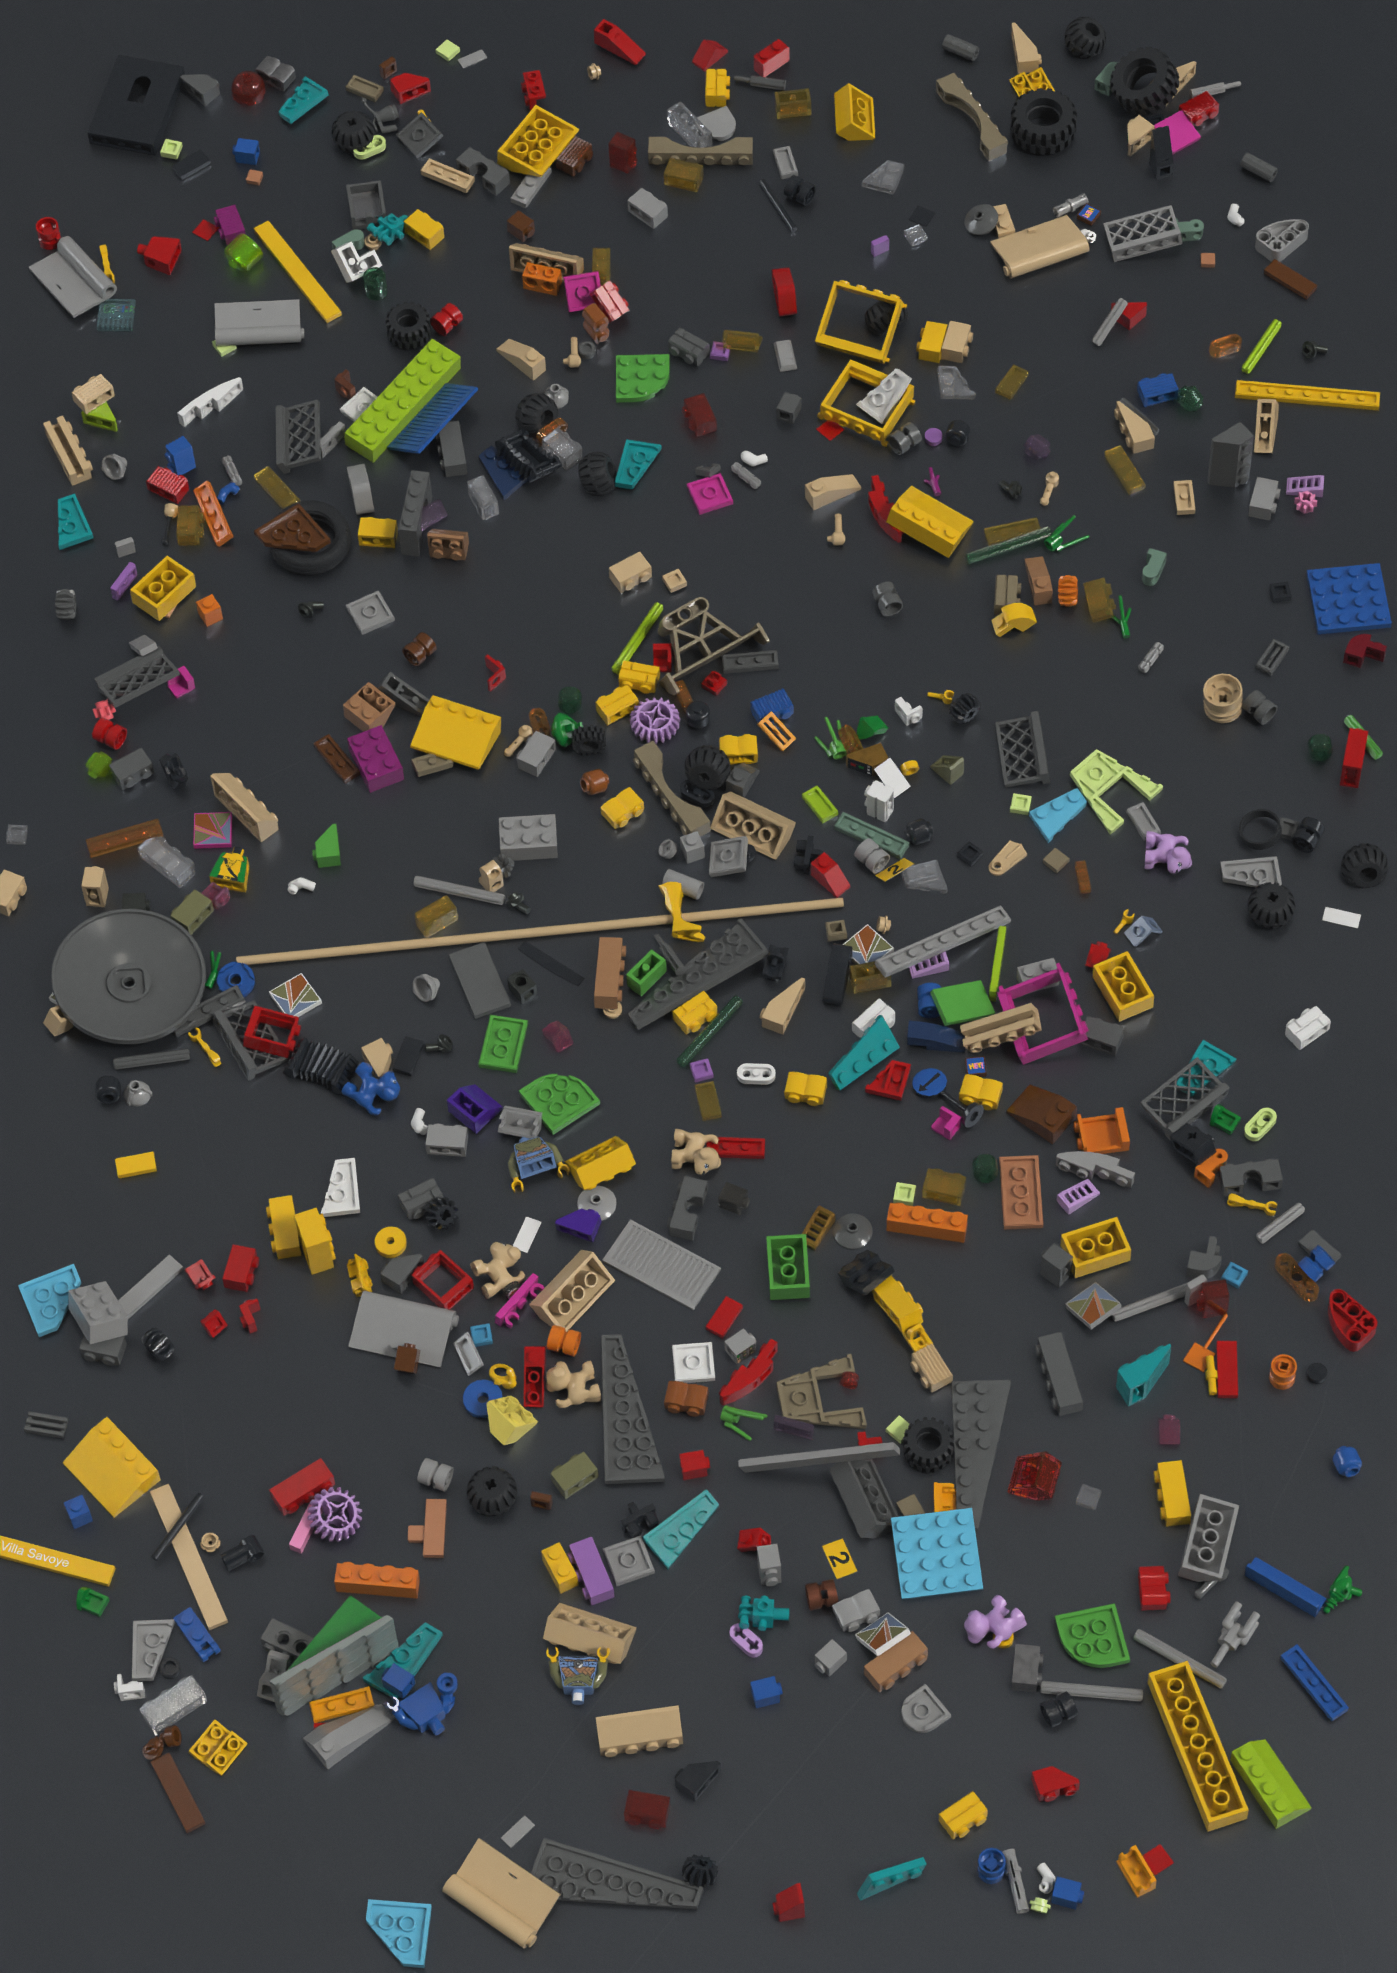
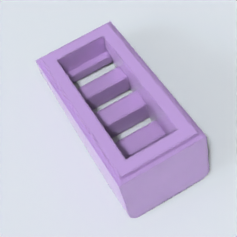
M1324 475L1287 478L1286 495L1298 496L1299 492L1308 491L1315 494V497H1322ZM1292 484H1296V488L1292 489Z
M946 951L918 963L920 969L916 971L915 965L909 967L912 979L949 971ZM922 963H926L927 968H924Z
M1086 1179L1057 1195V1202L1069 1215L1100 1195V1192L1089 1179ZM1088 1186L1092 1193L1089 1194L1085 1187ZM1081 1190L1086 1196L1083 1197L1079 1191Z

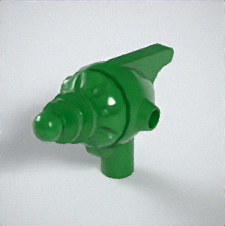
M1348 1565L1343 1567L1330 1586V1599L1327 1598L1328 1603H1325L1327 1607L1323 1609L1326 1614L1330 1612V1608L1334 1609V1606H1338V1602H1344L1346 1599L1349 1600L1352 1595L1357 1597L1362 1595V1589L1352 1586V1578L1348 1575Z

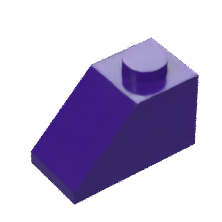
M579 1209L557 1219L555 1226L558 1231L594 1242L602 1221L597 1211L593 1209Z

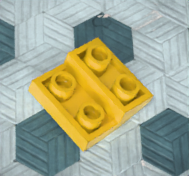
M1042 67L1027 75L1025 72H1022L1009 79L1018 97L1024 93L1027 94L1031 90L1037 91L1038 88H1042V90L1049 88L1055 91Z
M214 1719L188 1753L206 1767L222 1776L248 1743Z

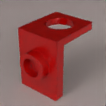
M487 654L485 656L486 667L495 673L487 680L488 690L491 692L506 679V673L502 663L494 660Z

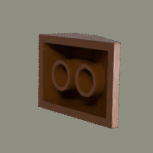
M1029 1084L1007 1109L1006 1113L1053 1145L1076 1119L1077 1106L1061 1095Z

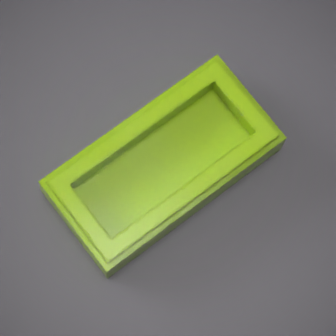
M818 785L802 794V799L822 823L838 815V810Z

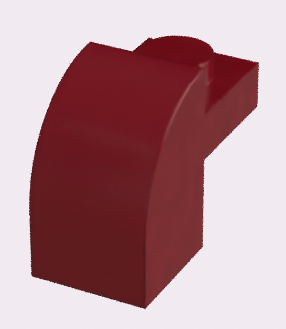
M1359 634L1349 641L1344 653L1343 663L1361 668L1365 657L1383 662L1387 646L1379 642H1372L1371 634Z

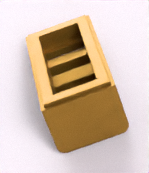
M820 1205L802 1234H806L807 1247L813 1250L817 1249L835 1222V1214ZM818 1222V1223H820V1224H822V1225H824V1226L821 1227V1226H819V1225H817V1224H815V1223ZM811 1229L818 1231L819 1234L811 1231ZM807 1235L815 1238V1242L807 1238Z

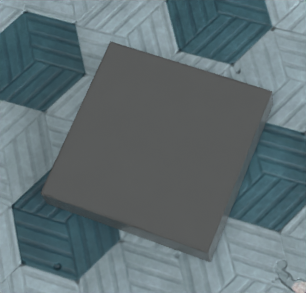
M421 112L396 136L418 159L439 141L443 134Z

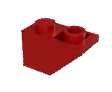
M1053 1766L1032 1772L1031 1780L1039 1802H1051L1058 1796H1071L1079 1791L1080 1782L1078 1778Z

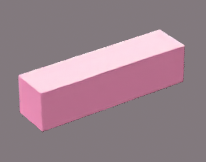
M310 1503L289 1543L290 1550L302 1554L315 1528L310 1527L313 1521L308 1520V1516L311 1513L307 1511L309 1507H312Z

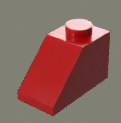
M403 73L390 79L391 91L400 104L431 92L430 80L427 77Z
M825 852L811 862V876L834 897L838 898L850 888V884L838 864Z
M796 1883L776 1894V1902H773L772 1905L774 1915L779 1916L780 1922L805 1917L801 1883Z

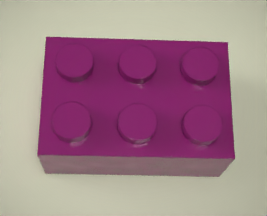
M382 725L347 738L349 752L357 768L360 770V774L370 793L404 780L403 767Z

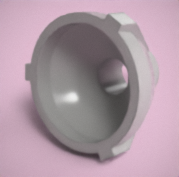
M552 384L543 392V394L549 396L555 402L558 409L568 403L569 391L559 384Z
M116 454L108 455L103 458L101 469L108 478L112 480L121 479L126 470L127 460Z
M427 974L417 976L413 981V993L424 1002L435 999L440 987L439 980Z
M129 1081L130 1083L124 1089V1099L127 1105L138 1107L146 1104L153 1094L150 1091V1087L142 1081Z

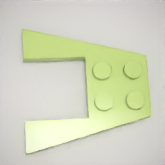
M1097 749L1070 771V777L1110 835L1124 824V819L1099 797L1122 777L1126 779L1149 801L1163 790V785L1150 781V778L1145 775L1141 776L1135 773L1132 768L1124 767L1117 763V760Z

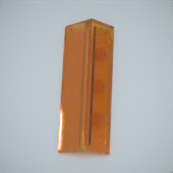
M154 819L85 840L90 857L93 858L163 837V831L159 820Z

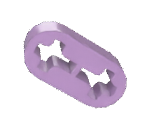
M739 1623L734 1624L729 1632L731 1641L749 1657L755 1658L760 1656L763 1651V1644L760 1638L748 1628L741 1629ZM735 1631H742V1635L745 1639H743L739 1635L735 1637ZM750 1644L753 1646L757 1644V1650H750Z

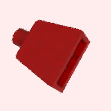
M155 236L151 238L148 245L139 244L137 248V254L144 255L147 267L167 275H171L182 251L180 239Z

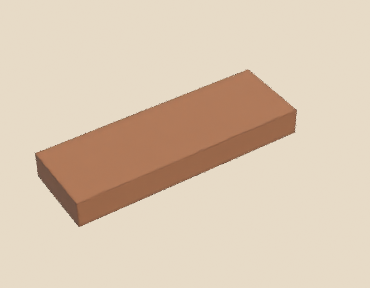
M426 1499L423 1558H444L446 1499Z

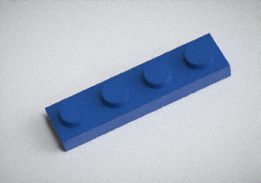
M1298 1644L1281 1655L1280 1659L1331 1722L1348 1711L1349 1707Z

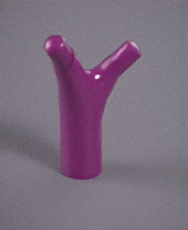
M929 467L930 480L924 479V483L932 487L935 496L941 495L938 485L940 475L935 477L932 467Z

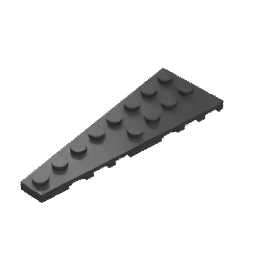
M742 918L737 920V925L731 930L728 928L724 932L725 935L718 941L714 940L710 948L697 954L684 966L686 968L684 974L670 977L668 983L663 988H657L650 999L643 1000L628 1013L629 1019L638 1030L683 1005L702 991L711 989L765 958L769 953L768 949Z
M601 1335L605 1484L665 1482V1475L622 1335Z
M1011 1380L952 1381L951 1384L957 1510L972 1508L975 1532H978L1011 1388Z
M543 1838L531 1871L532 1875L561 1894L558 1898L559 1901L697 1909L704 1891L702 1886L699 1888L695 1885L690 1886L689 1882Z

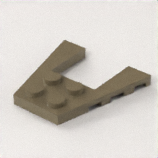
M848 1354L839 1360H832L824 1366L814 1367L803 1374L799 1373L776 1382L783 1421L866 1429L867 1424L863 1407L823 1412L817 1380L855 1375L852 1354Z

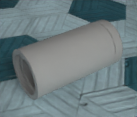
M671 869L667 870L662 884L666 882L681 883L683 895L696 900L700 898L704 889V882Z

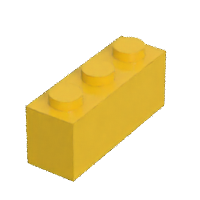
M292 1195L270 1198L266 1212L267 1217L272 1220V1223L268 1224L270 1236L274 1235L275 1240L271 1241L272 1252L277 1253L278 1259L301 1256Z
M892 1275L872 1290L874 1300L902 1333L908 1331L909 1328L923 1323V1309L918 1302H914L910 1292H906L902 1283L899 1280L896 1281Z
M1182 1460L1157 1463V1470L1154 1471V1481L1159 1483L1157 1498L1158 1501H1162V1508H1160L1161 1520H1165L1166 1527L1190 1524L1191 1511Z

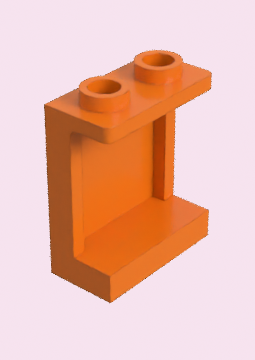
M1123 1107L1115 1108V1114L1082 1118L1081 1114H1077L1076 1121H1073L1074 1132L1079 1135V1138H1077L1078 1150L1100 1154L1129 1151L1130 1138Z

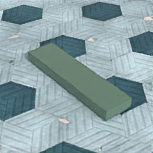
M845 812L841 814L834 825L835 830L863 842L871 838L879 845V849L882 848L889 855L900 860L909 847L908 841Z

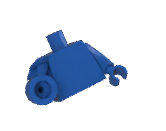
M443 1673L438 1677L437 1687L441 1693L440 1700L432 1683L429 1682L400 1702L396 1697L391 1696L390 1698L394 1702L393 1706H390L387 1701L384 1702V1706L387 1709L393 1710L392 1714L401 1726L411 1730H418L421 1733L431 1729L434 1735H439L445 1730L440 1721L446 1717L445 1715L450 1712L455 1703L453 1693L458 1688L457 1678L452 1673Z

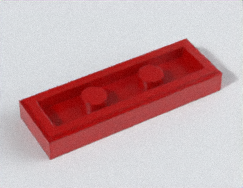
M718 1137L719 1141L717 1144L713 1142L706 1143V1147L713 1148L718 1152L719 1158L765 1159L764 1138Z
M1217 1341L1218 1398H1238L1237 1341Z

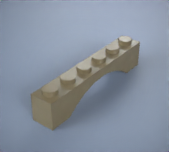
M955 73L936 80V92L943 102L961 109L976 123L981 135L980 151L986 159L991 161L1006 154L1008 145L1006 137L1001 135L997 125L991 122L988 113L982 110L978 101H975L971 91L964 86L962 79L958 78Z
M649 137L648 161L649 164L753 165V137H735L721 145L705 148L684 146L667 137Z
M651 741L635 749L633 762L636 768L642 770L646 782L651 783L655 795L661 797L664 808L670 810L672 819L675 823H679L683 835L698 831L701 837L711 832L710 820L703 810L681 800L668 787L662 773L663 754L655 742Z

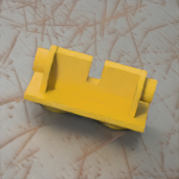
M354 1254L355 1259L348 1260L347 1268L351 1279L357 1277L351 1280L353 1294L356 1297H360L363 1291L372 1292L371 1287L373 1284L368 1276L367 1269H369L367 1261Z

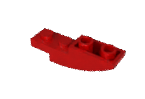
M879 475L871 476L872 491L868 492V503L871 512L880 527L898 543L902 542V534L904 532L886 522L894 502L889 503L888 497L884 496L885 486L883 481L880 482Z
M770 1339L767 1344L764 1343L761 1346L759 1355L756 1359L753 1358L750 1361L748 1368L741 1365L738 1370L735 1369L733 1371L730 1382L727 1385H723L719 1392L720 1404L724 1406L743 1398L756 1389L773 1371L772 1358L778 1351V1342Z

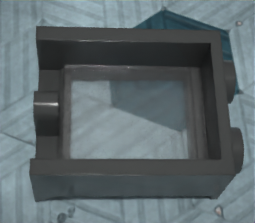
M381 180L346 185L353 230L367 228L370 223L378 227V218L381 216L383 218L386 217Z

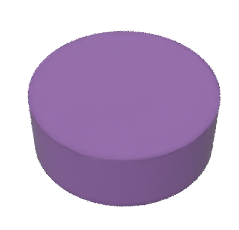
M930 428L925 432V442L928 445L937 446L942 442L943 434L939 429Z

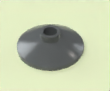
M977 205L967 213L964 220L965 227L973 235L987 234L997 225L998 213L991 205Z
M846 1214L840 1217L834 1224L833 1236L835 1241L843 1248L851 1250L860 1249L871 1240L872 1226L869 1220L862 1215ZM850 1227H856L855 1230H851V1229H849V1228H850Z

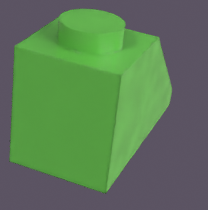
M332 824L315 842L316 849L312 850L313 860L318 862V868L341 865L337 826Z

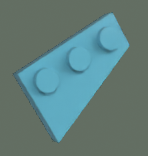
M1076 788L1029 811V817L1049 843L1053 836L1064 828V825L1075 818L1087 806V801L1079 789Z

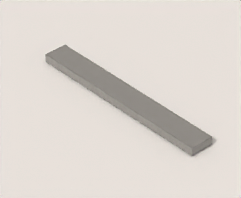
M1000 905L875 960V965L886 978L991 932L1000 926L1009 924L1011 918Z
M894 1442L748 1458L738 1460V1467L747 1473L899 1456L900 1448Z

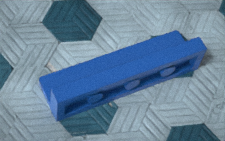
M1257 1557L1254 1558L1251 1564L1248 1563L1244 1576L1313 1617L1317 1616L1326 1602L1325 1597Z

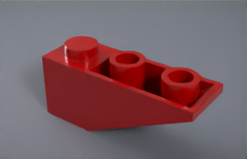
M603 19L594 29L595 44L630 63L637 65L646 55V52L613 23Z
M524 1346V1407H544L546 1346Z

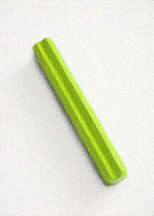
M1274 319L1242 365V372L1249 374L1281 328V321Z

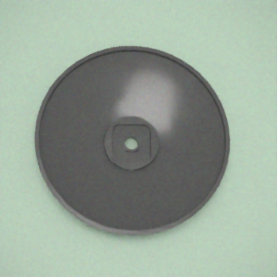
M142 909L112 910L84 921L63 940L56 952L52 965L53 993L64 1016L85 1034L116 1044H139L153 1041L181 1027L199 1006L206 983L204 958L197 942L190 933L174 920ZM127 981H132L135 983L131 987H127L124 985V983Z

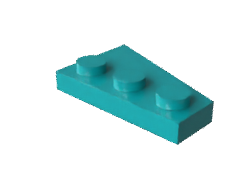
M305 76L300 87L297 86L294 90V95L288 98L279 110V116L292 124L329 96L328 90Z

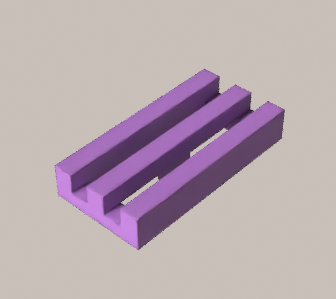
M129 562L110 587L113 599L118 601L137 577L136 565Z

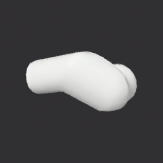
M749 451L741 453L742 461L752 467L768 462L765 453L758 456Z
M300 877L290 881L287 890L290 894H296L301 888L313 892L316 883Z

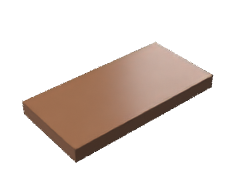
M1038 1155L999 1157L1004 1230L1043 1228Z

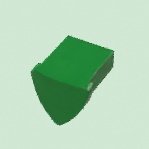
M878 715L861 717L857 727V738L859 740L867 739L873 735L884 734L888 727Z
M1217 1104L1212 1112L1209 1125L1215 1126L1231 1135L1240 1123L1241 1117L1225 1109L1222 1105Z
M81 1587L77 1593V1610H84L100 1617L109 1602V1597L89 1587Z

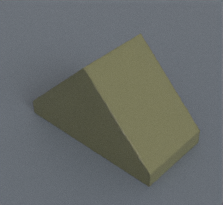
M943 755L930 767L951 785L964 774V759L959 756Z

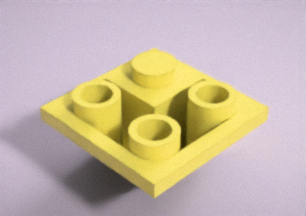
M507 1396L490 1400L486 1404L490 1433L503 1445L515 1443L538 1423L533 1414L519 1404L518 1399L515 1397Z

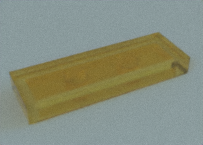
M1121 445L1105 451V457L1129 495L1146 488V484Z
M269 466L254 475V479L282 509L300 502V499Z
M1037 517L984 528L988 546L1042 535Z

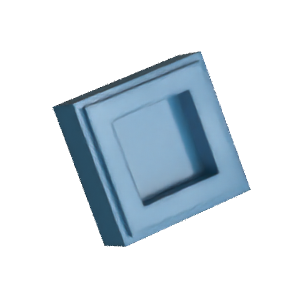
M1230 1262L1221 1276V1280L1238 1289L1247 1276L1248 1270Z
M490 1323L470 1327L475 1347L493 1344Z

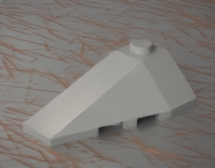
M382 1704L322 1724L303 1737V1740L328 1770L394 1721V1718Z

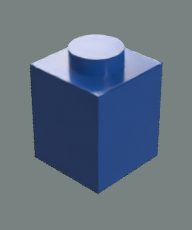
M238 138L237 144L233 146L232 150L236 162L256 165L260 154L259 141Z
M83 1495L63 1502L74 1529L93 1521Z
M395 1663L390 1668H386L382 1674L383 1687L401 1699H404L416 1684L414 1675Z
M775 1676L750 1682L756 1708L780 1703V1695L783 1694L780 1682L776 1683Z
M1057 1876L1051 1903L1076 1910L1077 1904H1082L1085 1891L1081 1890L1082 1883Z

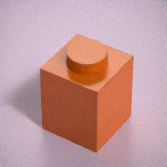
M213 594L196 602L198 614L207 627L223 620L221 606Z

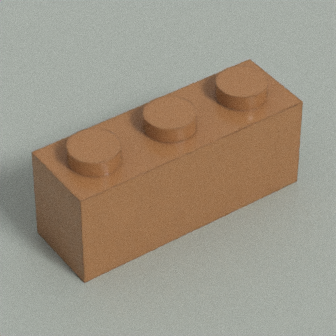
M913 1631L910 1632L909 1636L864 1666V1675L878 1692H881L883 1689L888 1690L898 1678L906 1677L916 1665L920 1666L927 1660L928 1648Z

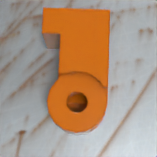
M1216 1149L1217 1152L1195 1168L1194 1177L1208 1188L1214 1183L1215 1174L1220 1171V1166L1227 1164L1228 1154L1223 1149Z

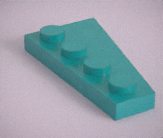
M706 1489L644 1535L643 1540L668 1570L717 1510L719 1504Z

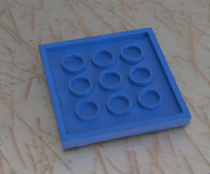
M1380 563L1307 570L1306 575L1318 634L1391 628L1392 622Z

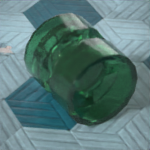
M378 267L367 269L363 274L365 294L371 300H381L388 292L386 274Z

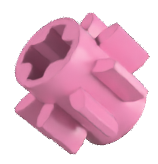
M1308 491L1299 492L1294 504L1297 505L1296 510L1305 514L1313 512V508L1317 507V500H1315V494Z

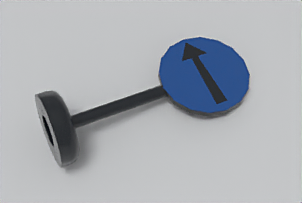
M928 1068L921 1070L914 1076L912 1082L914 1091L923 1097H935L941 1094L963 1111L961 1122L965 1127L974 1126L982 1117L984 1112L983 1105L973 1102L965 1107L944 1091L947 1086V1079L942 1071Z

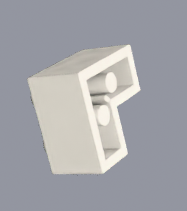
M352 242L345 243L331 250L346 283L354 281L382 266L375 250L368 251L359 256Z

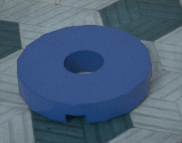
M238 962L224 965L217 977V985L220 992L235 986L231 983V979L238 976L241 978V982L236 985H238L243 997H247L255 986V976L252 969L247 964Z
M477 1380L465 1389L463 1404L470 1415L476 1418L483 1417L484 1419L488 1418L487 1402L480 1403L478 1398L480 1396H487L489 1398L488 1401L503 1398L499 1386L495 1385L494 1382Z

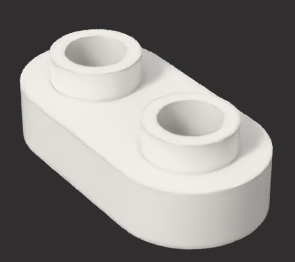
M745 1063L737 1069V1079L743 1084L768 1085L776 1078L775 1069L769 1064Z

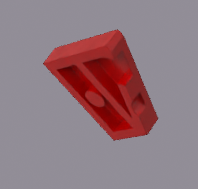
M892 1060L885 1070L881 1071L876 1076V1079L865 1087V1093L901 1101L911 1070V1064Z

